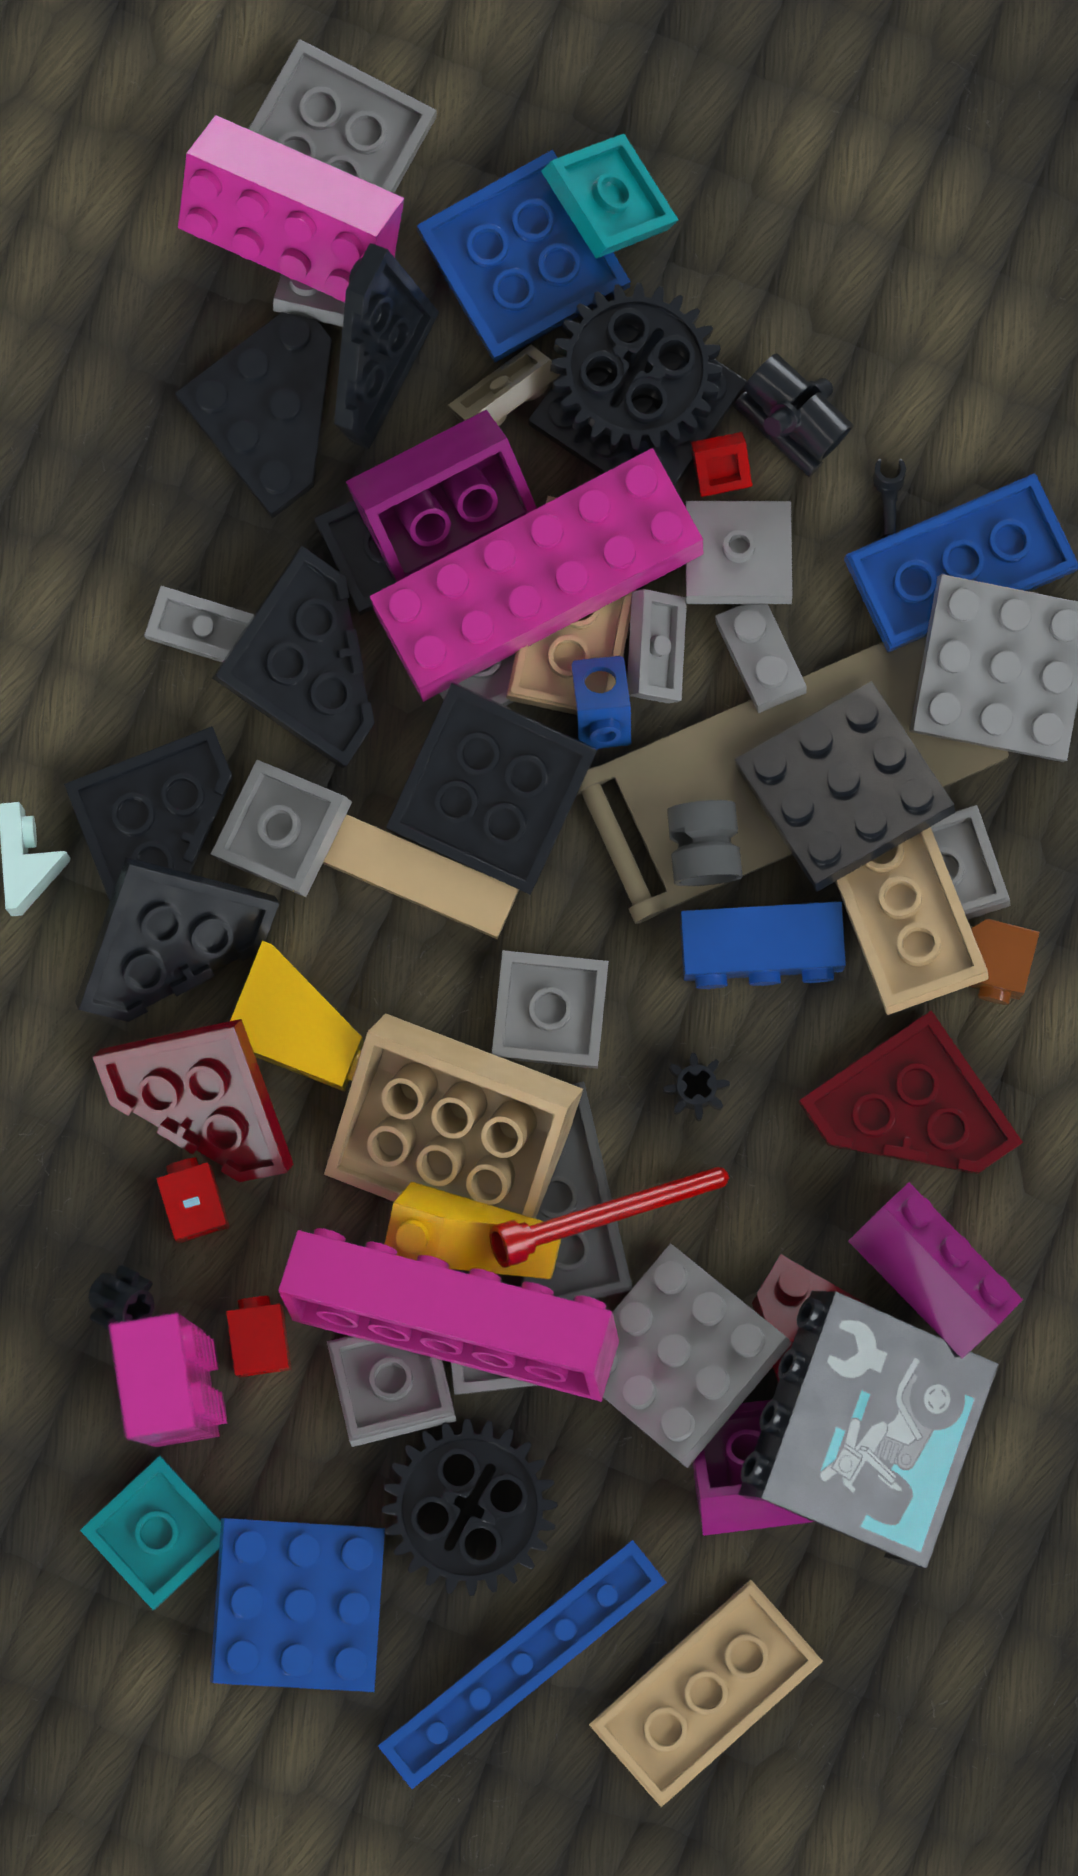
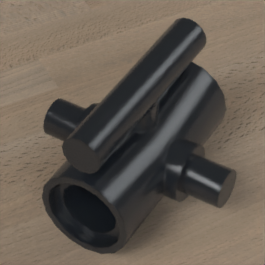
M778 353L772 355L756 370L743 388L745 392L733 405L808 477L812 476L823 464L822 460L845 439L854 426L827 400L833 393V386L829 380L825 378H820L817 381L805 380Z

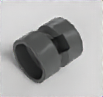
M707 800L683 803L667 808L669 838L678 844V849L671 854L675 885H716L742 878L740 847L731 843V838L738 833L735 802Z

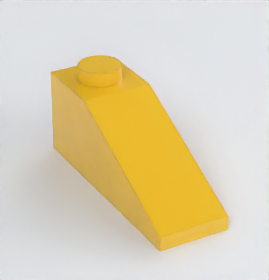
M411 1181L393 1203L385 1245L394 1248L397 1251V1256L416 1261L419 1255L439 1258L449 1264V1269L470 1271V1269L476 1268L494 1274L551 1279L561 1239L537 1246L535 1252L528 1255L526 1262L503 1268L499 1265L492 1252L489 1239L490 1228L511 1220H515L518 1224L525 1222L529 1226L544 1221Z

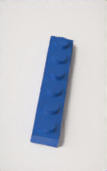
M632 1540L378 1747L409 1787L413 1789L667 1582Z

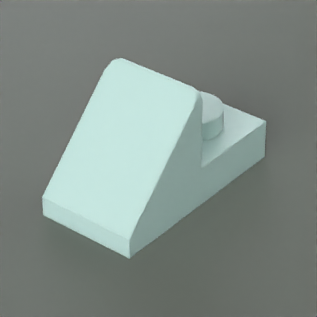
M20 802L1 803L0 840L5 909L11 916H22L66 867L71 858L65 851L28 854V848L37 847L34 816H26L25 809Z

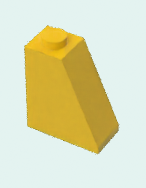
M262 941L230 1021L242 1019L255 1057L345 1092L349 1080H353L364 1044L362 1036L272 944Z

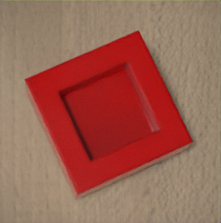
M743 432L691 442L697 486L701 497L752 487L747 445Z

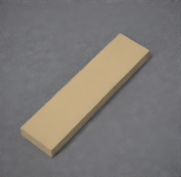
M347 814L323 864L497 940L519 892V889Z

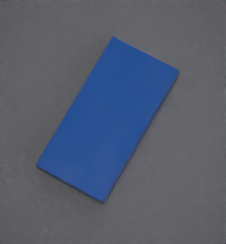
M1036 473L850 552L844 557V561L887 653L927 636L937 577L941 574L1030 592L1078 570V561Z

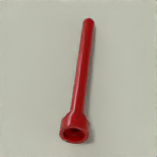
M715 1167L531 1226L525 1222L518 1224L515 1220L504 1222L490 1228L489 1239L492 1252L499 1265L503 1268L527 1261L528 1255L535 1252L537 1246L723 1188L729 1181V1174L724 1168Z

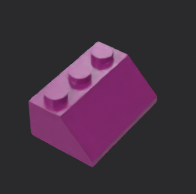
M487 409L346 481L360 515L395 582L537 509L510 443Z
M909 1182L848 1241L962 1359L1023 1301L1010 1287L1009 1283L976 1252L967 1239L961 1236L932 1206L930 1201L923 1197Z
M771 1400L741 1403L693 1461L696 1495L703 1536L813 1522L769 1502L746 1499L738 1495L743 1483L741 1480L743 1464L756 1447L761 1433L759 1426L760 1417L765 1406Z

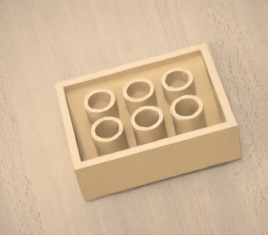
M385 1013L367 1032L324 1175L393 1202L412 1181L536 1219L568 1138L583 1088Z

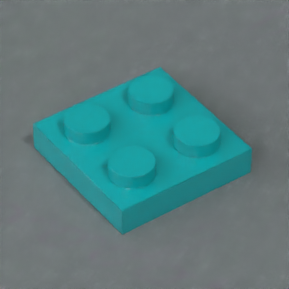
M624 133L551 160L541 171L596 259L668 231L678 221L675 213Z
M159 1456L80 1531L151 1609L155 1610L219 1550L221 1520L164 1458Z

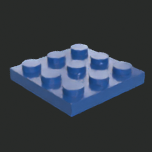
M553 150L416 225L418 234L494 363L562 326L565 319L572 320L576 318L575 311L579 303L587 306L589 309L594 308L593 297L595 292L599 291L608 300L613 297L615 285L619 284L623 291L630 288L631 281L613 252L597 259L594 257L541 171L551 160L557 158Z
M221 1518L210 1683L374 1692L385 1528Z

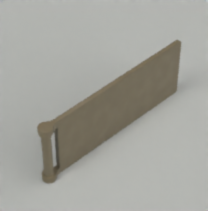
M926 637L889 653H887L883 642L804 676L803 679L807 686L806 694L761 713L757 712L751 699L615 760L588 770L577 795L582 794L633 905L629 908V912L634 923L638 924L727 884L706 886H678L674 884L671 854L678 849V844L669 838L667 808L683 803L707 800L735 802L738 833L731 838V843L740 847L743 876L793 855L736 768L735 759L870 681L873 682L943 788L1005 761L1009 753L1004 750L909 732ZM615 778L666 890L665 893L654 897L651 896L601 787L602 784Z

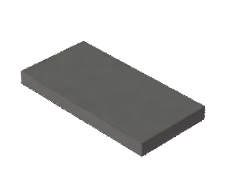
M584 1081L572 1084L583 1088V1092L568 1138L536 1216V1219L541 1221H547L612 1200ZM617 1221L562 1238L551 1279L520 1276L521 1285L523 1282L537 1283L553 1290V1296L574 1301L575 1296L578 1295L599 1299L631 1291L632 1283Z

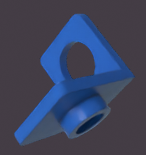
M611 656L573 661L571 666L577 706L578 740L597 749L630 745L631 705L624 658L622 656ZM605 671L615 678L616 683L611 690L604 693H596L586 687L585 680L593 672Z

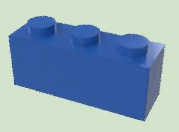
M842 902L681 911L680 929L684 981L695 980L697 989L723 988L728 986L727 979L746 977H749V985L751 986L776 985L781 983V975L802 974V982L804 983L829 982L834 980V972H843L846 966Z

